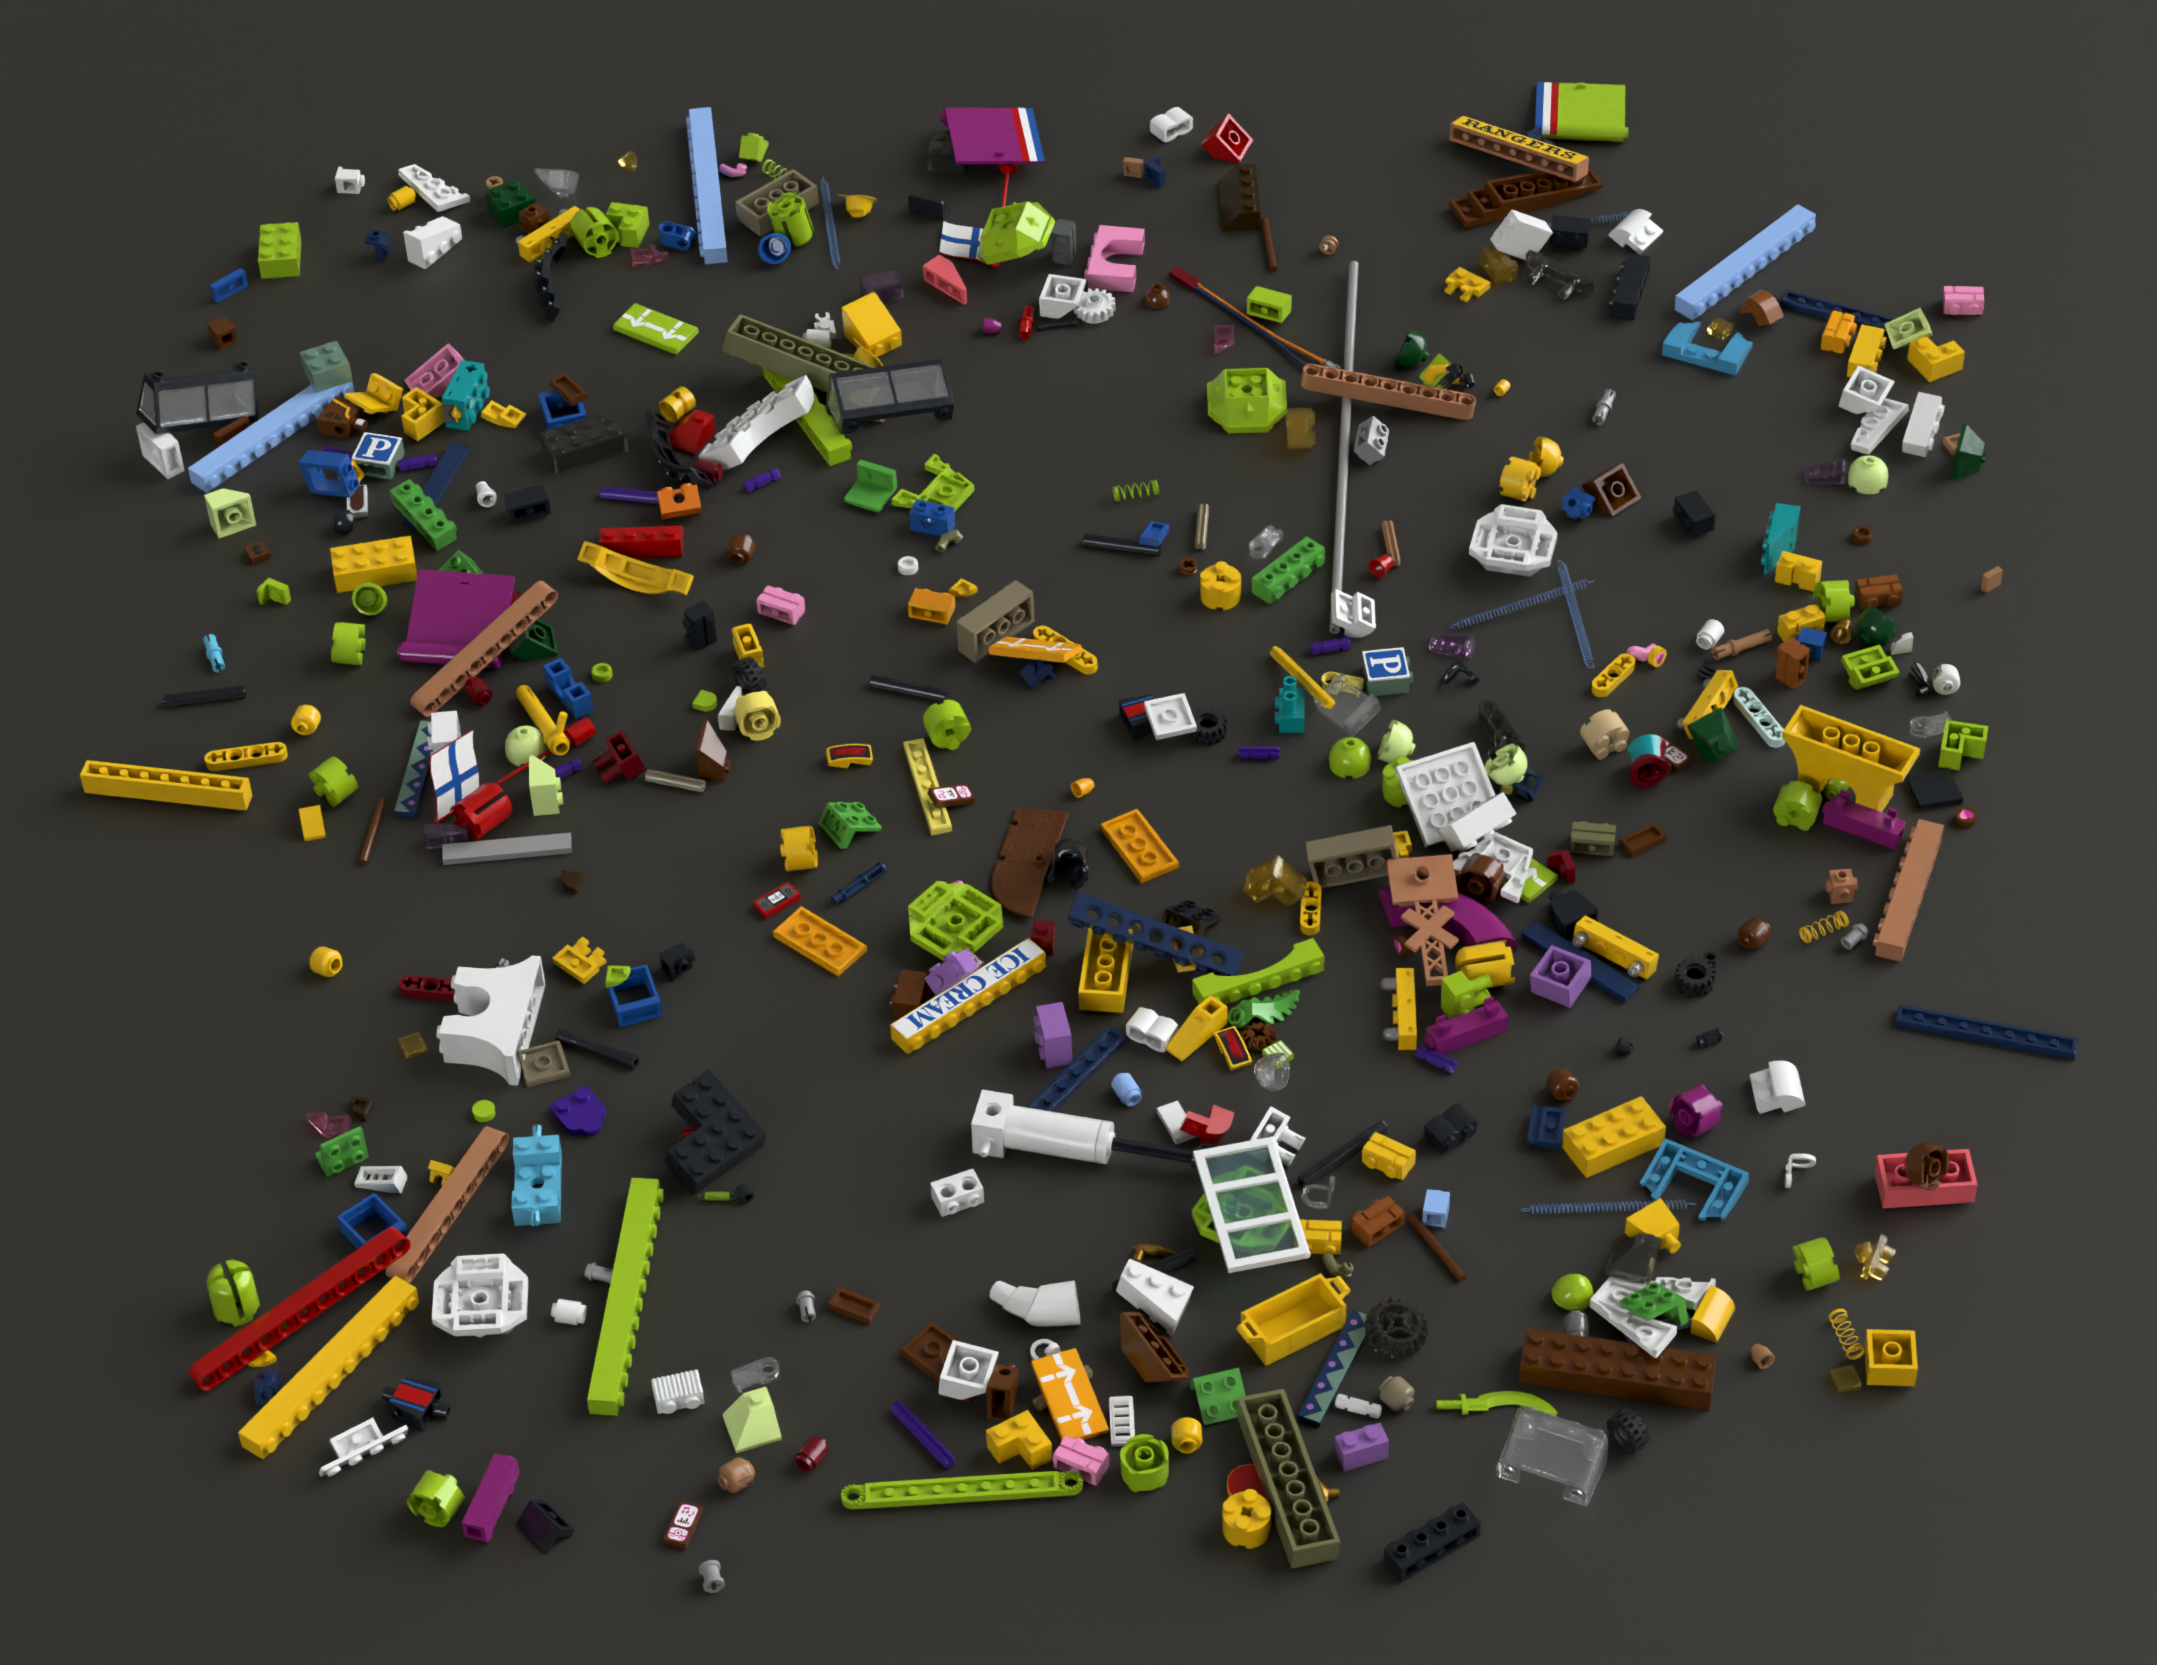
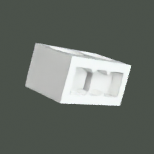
M974 1169L930 1183L931 1197L941 1217L984 1203L983 1186Z

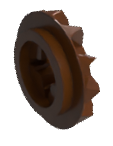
M1262 1021L1256 1024L1251 1022L1249 1026L1244 1025V1029L1241 1032V1037L1246 1047L1255 1051H1262V1049L1274 1044L1277 1039L1275 1028H1272L1270 1023L1263 1024ZM1263 1032V1036L1258 1035L1257 1037H1255V1033L1260 1034Z

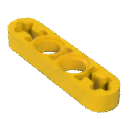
M1038 626L1033 630V639L1073 643L1046 626ZM1083 648L1077 656L1065 661V663L1083 674H1093L1098 668L1097 658Z
M273 742L210 751L205 755L204 760L208 770L221 771L283 762L286 760L288 753L284 743ZM255 753L262 754L259 757H252V755ZM233 756H240L238 760H231Z

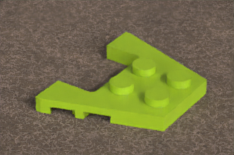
M933 454L925 463V470L938 476L920 495L901 488L892 498V505L912 508L916 499L954 507L955 512L974 492V484L959 472L955 473L948 463L944 464L937 454Z

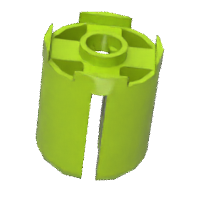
M789 192L781 194V198L775 202H769L767 211L775 233L785 235L790 241L791 248L793 243L795 247H799L811 239L813 225L803 198L797 196V193Z
M586 207V212L581 209L572 218L571 232L583 249L596 258L605 257L612 253L611 250L615 247L616 242L619 243L617 229L598 208Z
M236 1260L225 1261L231 1283L230 1286L228 1280L225 1279L221 1264L218 1263L211 1269L206 1279L214 1316L219 1322L221 1320L225 1323H232L234 1327L245 1325L253 1320V1315L257 1312L258 1307L260 1308L251 1270L243 1262Z

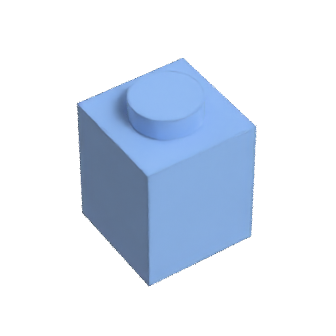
M1427 1189L1422 1223L1425 1226L1446 1227L1450 1192Z

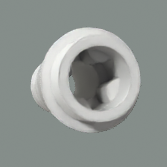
M486 482L477 483L478 503L483 507L493 506L497 499L496 493Z

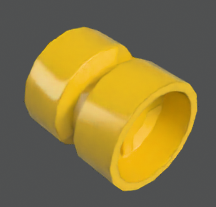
M682 386L659 402L660 412L670 422H676L684 416V413H688L696 406L693 394Z

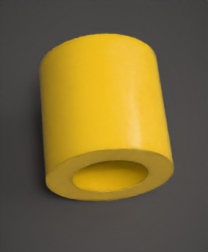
M1505 379L1500 380L1494 387L1495 394L1503 396L1510 389V383Z

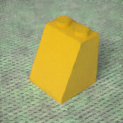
M875 292L842 307L844 337L852 344V339L857 340L876 357L902 345L901 329Z

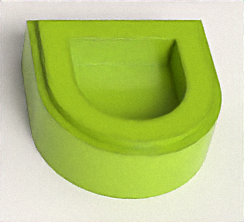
M701 690L692 703L693 709L704 712L712 711L717 706L716 695L712 692Z

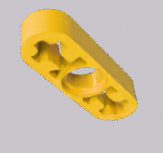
M1621 654L1593 679L1591 690L1593 695L1597 697L1608 696L1634 671L1635 658L1630 654ZM1611 673H1615L1619 676L1612 678L1608 675Z
M1307 882L1302 886L1300 930L1303 934L1311 936L1317 934L1320 930L1321 886L1317 882ZM1310 891L1314 892L1313 898H1309ZM1307 906H1314L1317 909L1314 911H1308L1305 908ZM1308 919H1312V926H1308Z

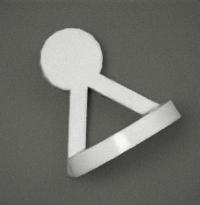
M1810 1154L1790 1155L1786 1165L1785 1188H1791L1792 1168L1813 1167L1816 1164L1814 1156ZM1792 1160H1808L1810 1163L1795 1164L1792 1163Z
M1049 1339L1037 1340L1030 1348L1032 1360L1039 1359L1035 1354V1349L1042 1344L1049 1345L1044 1351L1046 1356L1061 1352L1059 1345Z

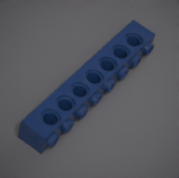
M1077 892L1067 918L1068 921H1071V925L1083 928L1085 926L1092 929L1091 932L1100 936L1107 934L1112 936V939L1116 942L1123 944L1125 941L1134 944L1133 947L1138 950H1151L1157 957L1164 959L1166 957L1173 958L1175 963L1182 966H1187V964L1195 966V970L1205 974L1213 972L1216 976H1236L1244 954L1243 951L1081 892ZM1090 910L1095 911L1098 919L1090 920L1087 917V912ZM1115 918L1119 926L1116 928L1110 927L1107 922L1108 919ZM1136 926L1139 929V934H1130L1128 927ZM1156 933L1159 935L1160 942L1153 943L1149 939V934ZM1170 942H1179L1181 949L1178 951L1173 950L1170 947ZM1191 949H1199L1202 954L1201 957H1193ZM1212 956H1219L1222 959V965H1214L1211 960Z

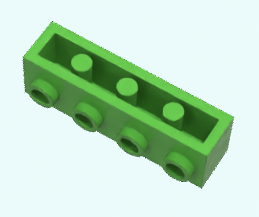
M408 479L390 490L392 503L436 551L457 540L455 532L457 528L453 521L446 519L442 509L435 507L433 500L423 494V490L418 484L415 485L411 479Z
M1306 536L1252 577V593L1269 604L1279 599L1290 588L1295 587L1298 582L1308 577L1311 572L1324 564L1325 547Z

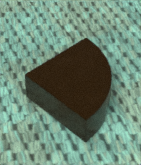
M562 870L561 878L563 884L568 888V891L577 894L583 881V873Z
M352 1096L351 1106L354 1115L366 1122L374 1107V1100Z

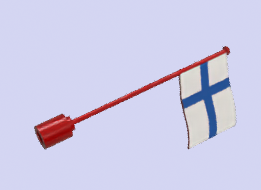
M999 164V170L1005 174L1001 207H1004L1006 203L1009 175L1017 171L1018 164ZM944 221L940 254L952 258L981 262L977 255L980 250V237L983 229L954 225ZM999 263L990 264L993 268L999 267Z
M584 717L564 729L563 733L569 740L570 745L575 748L596 735V730L592 722L587 717ZM470 730L430 755V775L436 797L435 825H440L441 821L454 814L453 810L450 812V808L479 788V772L473 749V730ZM550 749L543 752L536 758L542 759L543 757L547 756L551 753ZM529 762L519 767L515 771L511 772L507 776L503 777L499 781L495 782L494 784L499 786L503 782L507 781L511 777L523 771L524 769L529 767Z

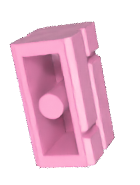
M1944 286L1942 296L1943 314L1983 315V287Z
M767 585L763 593L757 598V611L759 614L795 625L799 617L801 618L805 612L804 597L797 593L786 592L779 587L774 588Z
M1065 1436L1053 1454L1054 1469L1062 1472L1077 1471L1082 1476L1083 1481L1095 1486L1099 1484L1110 1465L1109 1453L1104 1448L1090 1446L1078 1437L1071 1438Z

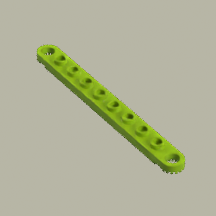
M1070 1470V1472L1048 1471L865 1483V1485L853 1484L844 1487L841 1493L842 1504L848 1509H869L1072 1496L1082 1491L1083 1478L1077 1471L1073 1472ZM1068 1480H1075L1077 1482L1073 1487H1068L1064 1483ZM850 1494L859 1495V1498L855 1499V1501H850L847 1497Z

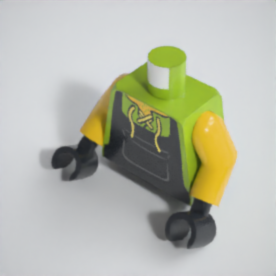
M1440 353L1419 375V378L1424 382L1422 385L1447 389L1451 384H1460V382H1464V387L1475 385L1472 374L1466 373L1461 376L1463 374L1462 366L1456 363L1451 364Z

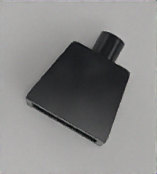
M1554 889L1549 893L1548 917L1561 937L1566 939L1574 935L1576 923L1584 916L1598 922L1599 909L1576 890L1562 894L1558 889Z

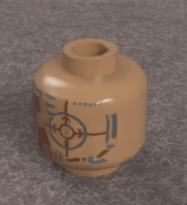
M735 1458L720 1467L718 1482L724 1490L727 1489L731 1493H738L753 1483L755 1476L754 1467L748 1460Z

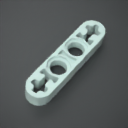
M1737 688L1734 691L1733 698L1736 707L1769 746L1773 748L1782 747L1785 744V740L1782 738L1784 729L1749 688ZM1750 709H1758L1759 712H1757V713H1752V712H1750L1749 710H1750ZM1768 722L1770 725L1762 726L1760 723Z

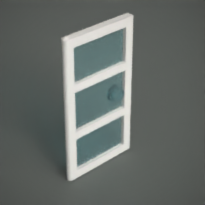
M1274 1137L1193 1151V1157L1228 1273L1307 1259L1311 1256Z

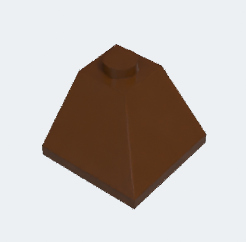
M703 720L696 748L699 778L701 780L725 781L726 774L730 773L731 761L727 759V751L708 720Z

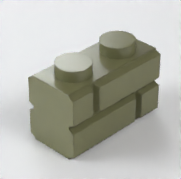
M1586 821L1573 822L1570 853L1613 856L1616 825L1588 823Z

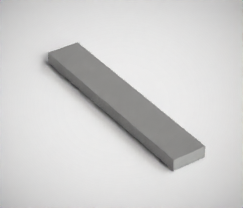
M571 833L442 844L443 865L572 853Z

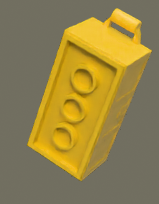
M1320 1273L1241 1312V1324L1236 1327V1330L1245 1342L1250 1345L1264 1365L1268 1366L1342 1329L1346 1324V1304L1342 1299L1351 1290L1340 1276L1325 1279ZM1331 1283H1334V1285L1338 1288L1341 1294H1338L1335 1291V1289L1331 1286Z

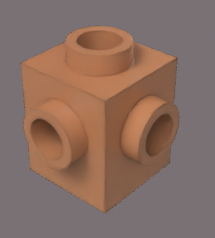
M1851 869L1829 870L1828 879H1825V891L1829 894L1831 904L1853 902L1854 890L1858 889L1857 878L1853 877Z

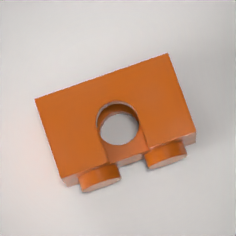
M688 483L681 485V489L673 490L672 487H665L661 491H657L661 519L665 520L700 514L701 503L697 485ZM682 497L684 501L682 503H676L674 501V498Z

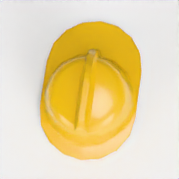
M838 194V196L845 198L846 209L854 218L864 217L869 214L873 203L877 202V199L869 196Z
M852 339L857 349L852 358L874 367H883L880 360L872 352L865 349L857 340Z

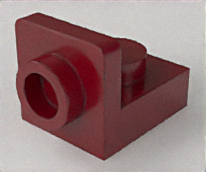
M1563 850L1547 854V868L1551 871L1558 869L1559 875L1564 876L1566 884L1575 883L1576 868L1569 851Z

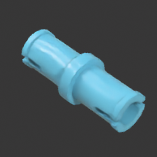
M209 634L210 641H208L207 636L203 638L206 656L211 662L212 670L220 672L218 665H220L222 671L225 669L222 649L218 647L216 636Z

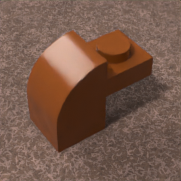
M1759 290L1744 300V304L1738 307L1740 314L1752 312L1758 326L1770 325L1784 316L1775 297L1765 290Z

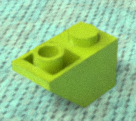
M748 133V136L742 135L739 158L761 162L769 142L764 140V137L759 136V134Z

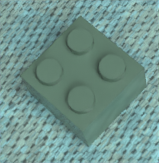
M337 341L300 352L303 371L316 393L353 381L350 364Z

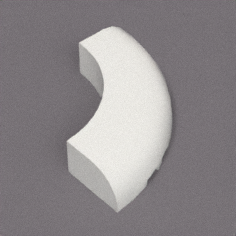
M807 375L785 384L786 388L777 394L775 391L771 392L762 400V403L758 400L748 407L747 412L740 418L736 416L726 425V428L715 435L716 440L713 444L708 443L698 456L699 460L703 459L720 463L723 470L742 464L751 451L769 435L789 422L807 414L814 401L813 388Z

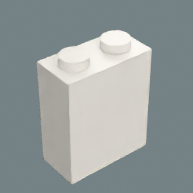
M1511 210L1490 240L1498 251L1532 262L1553 232L1545 221Z

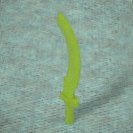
M1518 1391L1491 1392L1480 1395L1478 1398L1466 1399L1465 1394H1458V1400H1436L1437 1410L1462 1409V1415H1468L1469 1411H1488L1490 1407L1500 1405L1528 1407L1544 1418L1558 1414L1545 1400L1535 1395Z

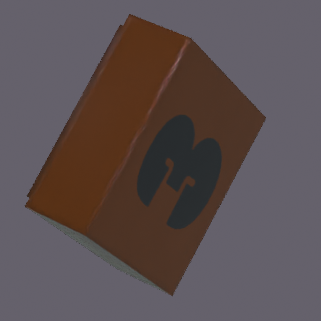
M264 541L244 547L245 553L252 564L271 558L270 551Z

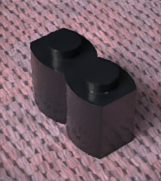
M1457 1103L1448 1108L1443 1114L1428 1121L1424 1125V1136L1441 1152H1445L1448 1149L1452 1150L1458 1145L1459 1141L1466 1138L1469 1139L1476 1133L1477 1119L1460 1103Z

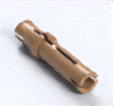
M1764 629L1738 640L1731 639L1726 644L1713 647L1712 654L1717 653L1713 657L1715 660H1719L1729 655L1735 656L1740 651L1771 642L1772 635L1766 636V634L1771 632L1768 629Z

